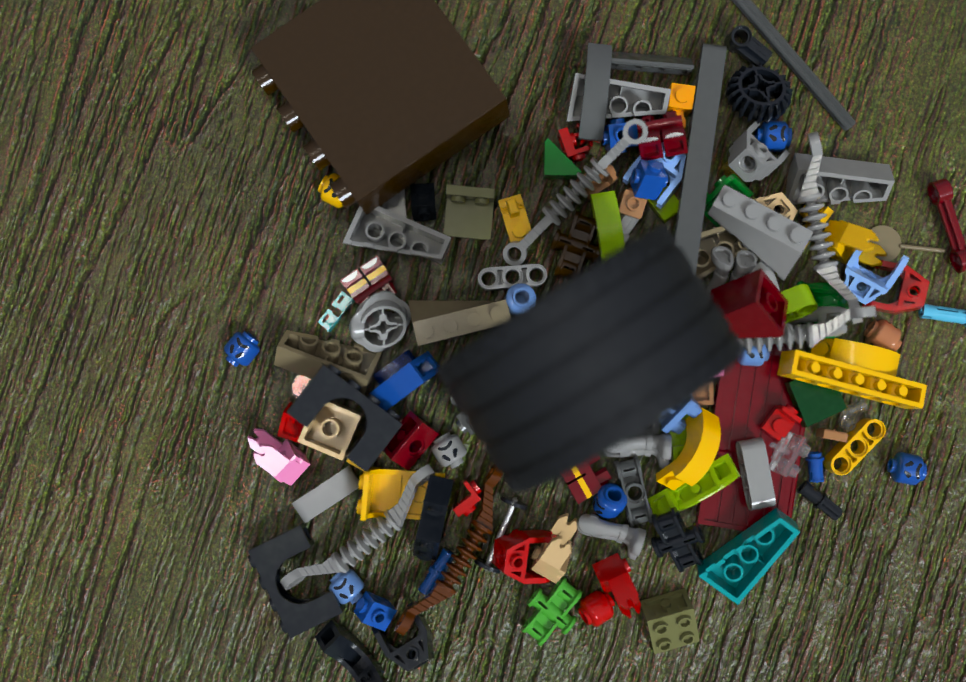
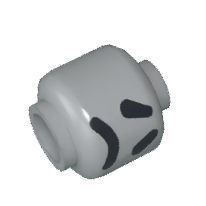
M447 432L433 441L435 445L432 446L431 450L440 466L447 467L450 465L453 469L464 462L462 457L466 455L467 449L457 434Z

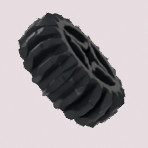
M752 63L748 67L742 66L739 71H735L728 82L726 91L727 105L732 106V112H739V118L745 116L748 122L753 119L757 124L761 120L768 124L769 121H776L780 116H783L789 107L793 91L790 88L791 82L786 81V75H779V69L772 70L770 65L767 68L763 67L761 63L757 67Z

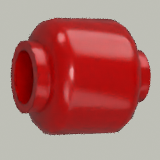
M596 590L580 600L578 613L588 626L591 624L594 627H598L614 615L613 606H615V603L608 593L603 594L601 591Z

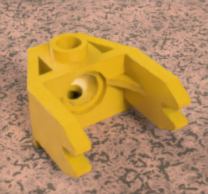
M829 220V226L825 228L824 232H831V235L825 238V241L834 243L827 248V251L836 252L831 258L846 265L854 249L862 251L859 256L860 263L871 267L882 265V261L876 257H886L887 253L880 245L868 242H878L879 240L873 230L843 220Z

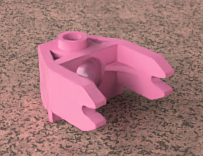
M256 428L254 433L258 438L247 437L250 448L255 450L253 455L256 464L281 483L285 482L291 486L310 466L307 456L288 439L281 443L266 430Z

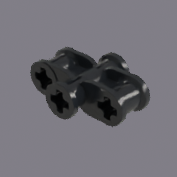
M676 507L661 515H652L654 527L660 535L659 538L656 536L651 538L653 549L658 558L670 552L680 573L690 566L696 564L701 566L704 564L702 554L696 542L703 543L705 538L697 521L693 522L692 526L686 528Z

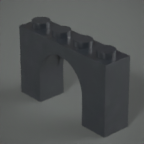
M323 364L288 408L287 414L307 428L329 401L337 398H348L357 402L365 414V427L346 453V457L364 471H368L403 425L398 421L400 416L390 408L385 411L379 407L381 401L370 393L366 397L359 392L362 387L352 379H349L348 382L340 377L342 372L332 364L328 367Z
M304 522L254 546L248 551L250 554L248 555L249 562L253 568L257 569L260 575L259 583L263 590L267 589L269 593L270 606L274 612H278L281 618L280 626L285 634L288 633L290 638L343 613L346 608L344 604L339 603L334 592L329 589L314 597L300 599L290 595L280 583V570L284 561L312 547L314 544Z

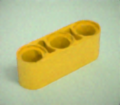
M863 418L858 421L847 433V443L839 441L825 456V460H823L825 469L837 475L848 474L884 437L886 433L884 423L878 419ZM872 423L874 425V432L869 435L867 427ZM856 440L858 448L855 452H852L850 446ZM837 458H840L842 462L840 468L835 469L834 461Z

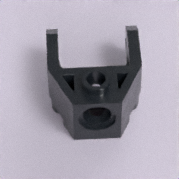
M411 602L410 604L407 605V607L412 606V604H414V603ZM422 613L414 618L418 626L417 637L400 648L391 645L384 631L372 627L373 634L384 655L407 672L415 671L434 659L433 633ZM413 650L416 652L415 658L412 656Z

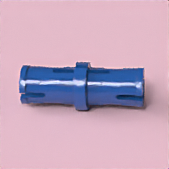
M446 548L442 549L438 559L433 565H430L426 578L418 588L421 593L426 596L427 594L429 595L436 584V579H445L441 571L448 570L446 563L453 562L454 559L451 557L454 554Z

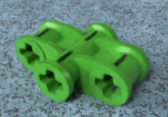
M564 576L555 584L547 596L542 593L543 590L539 587L527 601V605L529 607L533 606L536 610L526 620L521 631L523 633L527 632L537 640L539 646H542L556 627H559L561 633L566 635L577 621V617L569 615L568 612L581 598L583 591L575 589L567 582V578Z

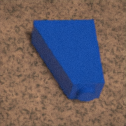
M429 351L401 368L371 391L370 394L381 401L379 407L387 411L388 408L393 407L435 376L439 365Z

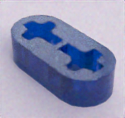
M407 350L374 374L373 377L381 385L416 358L410 350Z

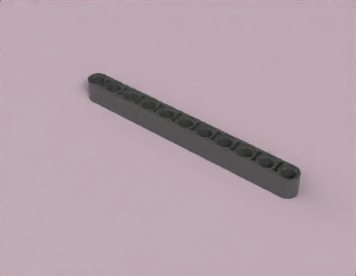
M707 43L702 44L687 142L688 153H686L674 233V238L676 239L674 243L677 247L680 246L694 267L693 273L695 276L727 46Z

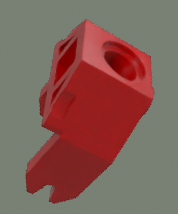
M881 260L882 265L874 266L873 268L892 272L897 263ZM906 265L899 275L902 282L897 301L890 304L871 301L866 305L862 304V307L876 306V311L895 315L919 310L925 304L930 282ZM910 290H915L917 295H912Z
M515 529L510 534L495 539L492 563L504 574L523 584L548 583L550 580L533 570H526L529 544L550 543L552 538L557 537V535L547 530Z
M616 553L592 564L604 594L612 592L621 613L630 619L632 618L630 609L634 608L636 613L640 614L641 602L639 594L628 572H631V568L626 558L621 559L619 554Z

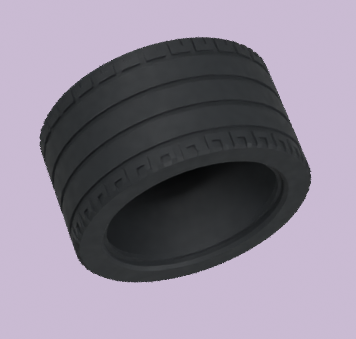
M658 226L606 256L506 319L438 366L437 374L441 381L450 388V395L462 414L467 415V422L480 443L486 445L484 449L497 470L503 473L502 478L511 491L522 493L538 488L610 451L701 392L729 370L742 356L743 344L736 333L730 331L731 325L716 303L713 304L711 301L713 297L699 275L695 276L693 273L694 267L681 247H677L674 243L676 239L667 226Z

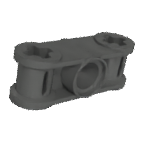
M633 456V459L622 462L613 461L620 487L625 495H627L625 513L629 527L633 528L635 524L647 521L653 523V514L648 502L638 456ZM631 487H639L637 496H628V490Z

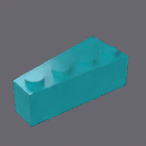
M778 508L773 509L705 558L703 565L699 566L697 564L698 576L738 605L798 536L800 530L796 521Z

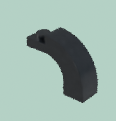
M331 620L315 636L323 653L344 666L356 682H387L383 676L385 671L374 655L350 631L339 623Z

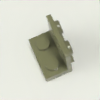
M447 185L444 234L449 237L490 240L495 189Z
M685 588L640 601L654 654L700 641L694 607Z

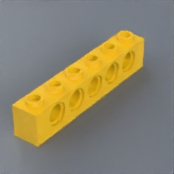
M800 350L782 351L777 373L779 376L903 409H923L927 388L925 384Z

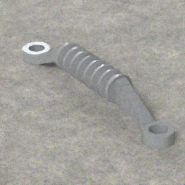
M636 118L629 120L623 128V137L599 161L592 157L590 162L593 168L586 165L583 166L586 175L577 172L576 175L579 182L571 179L570 184L573 188L570 189L564 186L563 190L566 195L557 193L556 196L559 202L550 200L549 203L552 209L546 206L542 208L545 216L521 241H512L505 246L503 258L506 263L512 266L522 264L527 257V248L552 222L559 226L561 221L558 216L567 218L568 215L565 209L574 211L575 208L572 202L581 204L579 195L585 198L588 197L585 188L594 191L595 187L592 181L601 184L602 181L599 174L608 177L610 175L606 169L608 165L630 144H640L646 139L648 127L644 121ZM634 124L641 126L643 130L642 136L637 139L630 137L628 133L629 127ZM512 247L520 249L521 258H511L509 249Z
M818 131L807 134L812 160L797 203L806 204L799 212L808 213V216L801 220L802 222H810V225L806 228L813 231L809 241H814L815 244L809 247L808 250L817 251V254L810 257L811 260H819V263L813 266V270H816L821 277L847 301L848 309L859 308L858 298L839 278L836 266L839 265L838 261L829 260L836 252L827 251V248L834 243L825 241V238L829 237L831 232H823L822 229L829 226V223L820 222V220L826 217L827 214L818 213V210L823 208L824 204L816 203V200L822 197V193L818 191L816 179L823 151ZM863 318L851 319L852 324L862 323Z
M876 306L850 308L826 324L811 325V323H807L805 331H802L799 324L796 325L795 332H792L790 326L786 325L784 336L739 338V340L746 348L748 354H751L752 346H755L758 353H761L763 345H766L768 352H771L773 344H776L778 350L781 351L783 343H786L788 349L792 350L793 342L797 343L799 349H802L804 341H807L809 348H814V345L850 319L877 316Z
M423 466L410 477L398 504L384 512L387 520L379 516L377 518L379 526L371 522L369 524L371 532L366 528L362 529L364 538L356 534L354 536L356 543L352 540L347 541L349 550L345 546L339 548L341 555L338 552H334L322 564L297 568L289 572L280 580L284 589L289 590L295 587L306 576L347 573L349 571L348 564L353 567L357 565L355 557L360 561L364 559L362 551L369 555L372 553L370 546L374 549L379 547L377 539L382 543L386 542L384 533L392 537L394 535L392 527L400 531L418 487L429 481L430 475H435L431 466Z

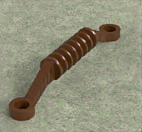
M495 465L491 467L484 479L481 510L475 520L471 522L476 529L466 530L471 536L470 539L461 538L465 543V547L456 546L461 554L451 555L455 560L454 564L446 563L450 572L441 571L445 580L436 579V584L430 594L406 608L394 627V631L404 636L416 615L456 594L457 591L452 585L462 584L457 578L458 575L467 576L463 567L472 568V565L467 560L477 559L473 550L481 552L482 548L478 545V542L487 543L483 534L492 535L493 488L503 474L497 470Z

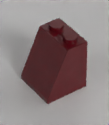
M762 269L711 289L710 294L713 297L711 301L713 304L716 303L731 325L730 331L735 332L738 338L784 336L788 300Z

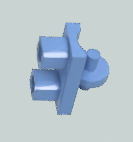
M692 397L659 420L662 425L661 430L666 434L672 431L680 435L686 428V422L682 418L686 414L696 418L702 412L700 404Z

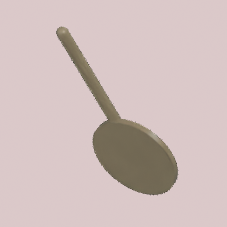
M879 225L870 229L873 230L879 240L878 242H868L880 245L887 253L886 257L877 256L876 258L879 260L892 261L898 256L901 248L938 253L946 252L945 248L902 244L898 232L890 226Z

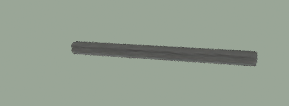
M732 0L841 128L847 131L856 123L854 118L753 1Z

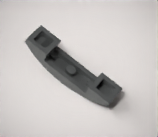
M588 43L578 139L601 142L603 140L610 84L612 45Z

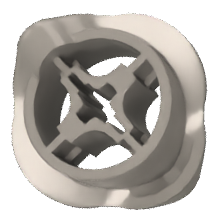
M378 291L372 294L358 306L355 315L350 321L349 332L352 339L371 352H382L399 342L404 336L411 320L410 307L405 301L399 299L390 291ZM384 309H391L396 311V313L386 312ZM365 331L376 332L377 334H370Z

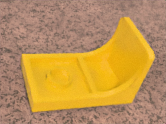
M370 467L368 471L363 472L359 479V490H363V495L361 499H358L357 514H361V521L379 516L385 517L384 512L398 504L410 477L417 470L408 471L405 469ZM435 472L434 476L445 478V473ZM428 481L418 487L406 519L420 520Z

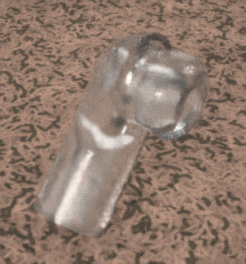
M864 399L847 405V409L842 411L839 425L845 431L854 430L856 427L854 421L856 415L868 410V405Z

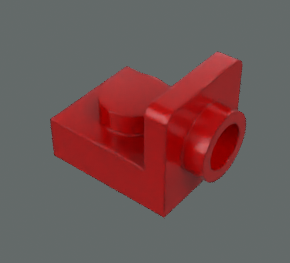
M568 127L558 130L557 138L562 152L573 163L586 159V155L590 151L589 145L575 149L577 141L574 133H569Z
M289 402L283 411L277 436L297 442L304 425L287 414L288 408L293 403Z
M788 404L785 406L775 405L759 428L777 442H782L795 423L800 424L802 419L797 416L799 412Z

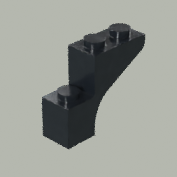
M433 475L429 477L413 555L417 556L420 560L430 561L437 558L454 480Z

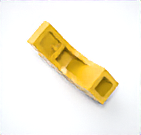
M839 338L823 339L811 349V354L892 376L897 374L901 355L889 349Z
M702 407V412L696 418L689 416L685 419L687 436L684 448L679 456L655 474L656 482L672 490H676L684 483L694 486L709 470L718 452L721 439L719 417Z

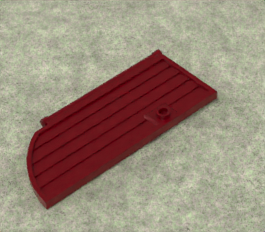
M773 344L768 361H765L759 367L740 365L737 361L724 373V376H720L717 379L712 413L719 417L721 427L720 445L714 461L725 454H729L740 474L736 442L762 437L767 450L776 504L772 507L750 511L746 504L740 474L732 483L698 503L695 522L697 521L699 524L744 531L775 508H778L792 518L805 427H802L801 423H795L782 442H777L759 428L775 405L785 406L788 404L794 408L785 386V382L792 379L777 375L782 351L789 350L786 344H783L781 351L778 350L776 344Z

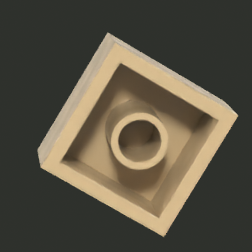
M331 400L323 406L307 428L303 427L297 442L343 461L353 443L364 414Z

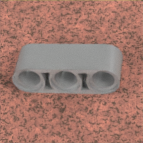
M540 264L488 267L480 271L478 283L482 289L487 291L509 289L518 283L526 284L530 287H538L545 282L547 271ZM534 269L541 271L542 280L538 282L532 281L529 276L530 271ZM510 271H514L518 274L519 280L511 284L507 282L505 275ZM486 273L493 274L495 277L494 284L490 286L483 284L482 276Z
M758 437L737 441L736 452L747 507L751 511L775 506L774 487L763 438Z
M349 465L294 501L292 505L303 522L306 523L359 488V479Z

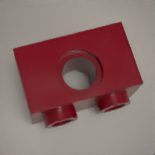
M411 410L401 421L403 425L383 450L392 461L408 471L439 435L433 427Z

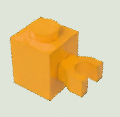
M671 83L668 88L671 89L667 112L676 111L678 116L681 115L683 128L685 129L686 119L684 116H688L693 110L696 86Z

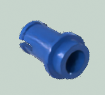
M819 451L807 452L805 460L808 461V481L814 483L824 482L823 460H825V457Z

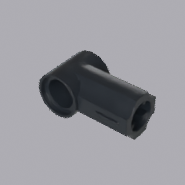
M745 25L736 26L726 36L724 41L728 51L739 54L755 67L760 63L763 66L773 53L753 37L751 30ZM734 35L740 36L742 44L736 42Z

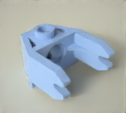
M664 142L662 143L664 158L653 159L663 163L669 182L668 188L657 201L656 207L659 209L668 202L679 188L686 154L666 157ZM639 155L623 176L622 182L626 185L630 183L631 173L637 167L641 155Z
M854 249L846 264L844 284L853 292L859 302L866 305L881 294H886L891 289L908 263V256L903 255L892 272L885 277H881L859 265V256L862 251Z

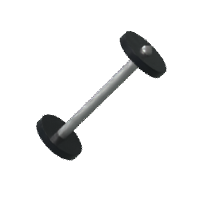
M501 495L500 500L509 504V508L496 539L504 535L515 507L527 510L528 506L518 501L517 497L511 498ZM493 544L487 560L477 557L474 563L484 568L485 571L500 573L501 571L492 563Z

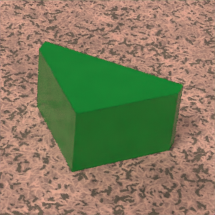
M547 138L543 145V179H577V172L582 173V171Z

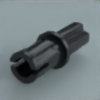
M804 481L799 486L797 493L810 501L814 509H820L834 521L841 517L843 510L827 498L826 493H821L808 481Z

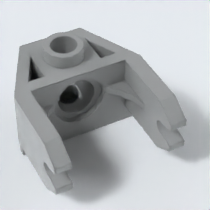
M756 121L729 148L728 166L744 182L761 181L782 164L790 154L785 149L780 155L775 157L765 144L759 142L752 135V132L760 125Z

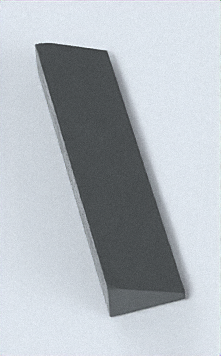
M612 51L611 69L689 76L694 69V64L691 58Z

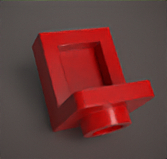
M466 478L463 481L470 494L453 506V511L458 517L462 514L465 517L477 508L475 504L481 500L479 493L482 490L474 480L470 482Z

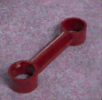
M943 178L929 183L927 192L930 201L937 205L952 250L950 252L951 265L957 273H962L966 271V243L951 201L953 199L952 186L947 179Z

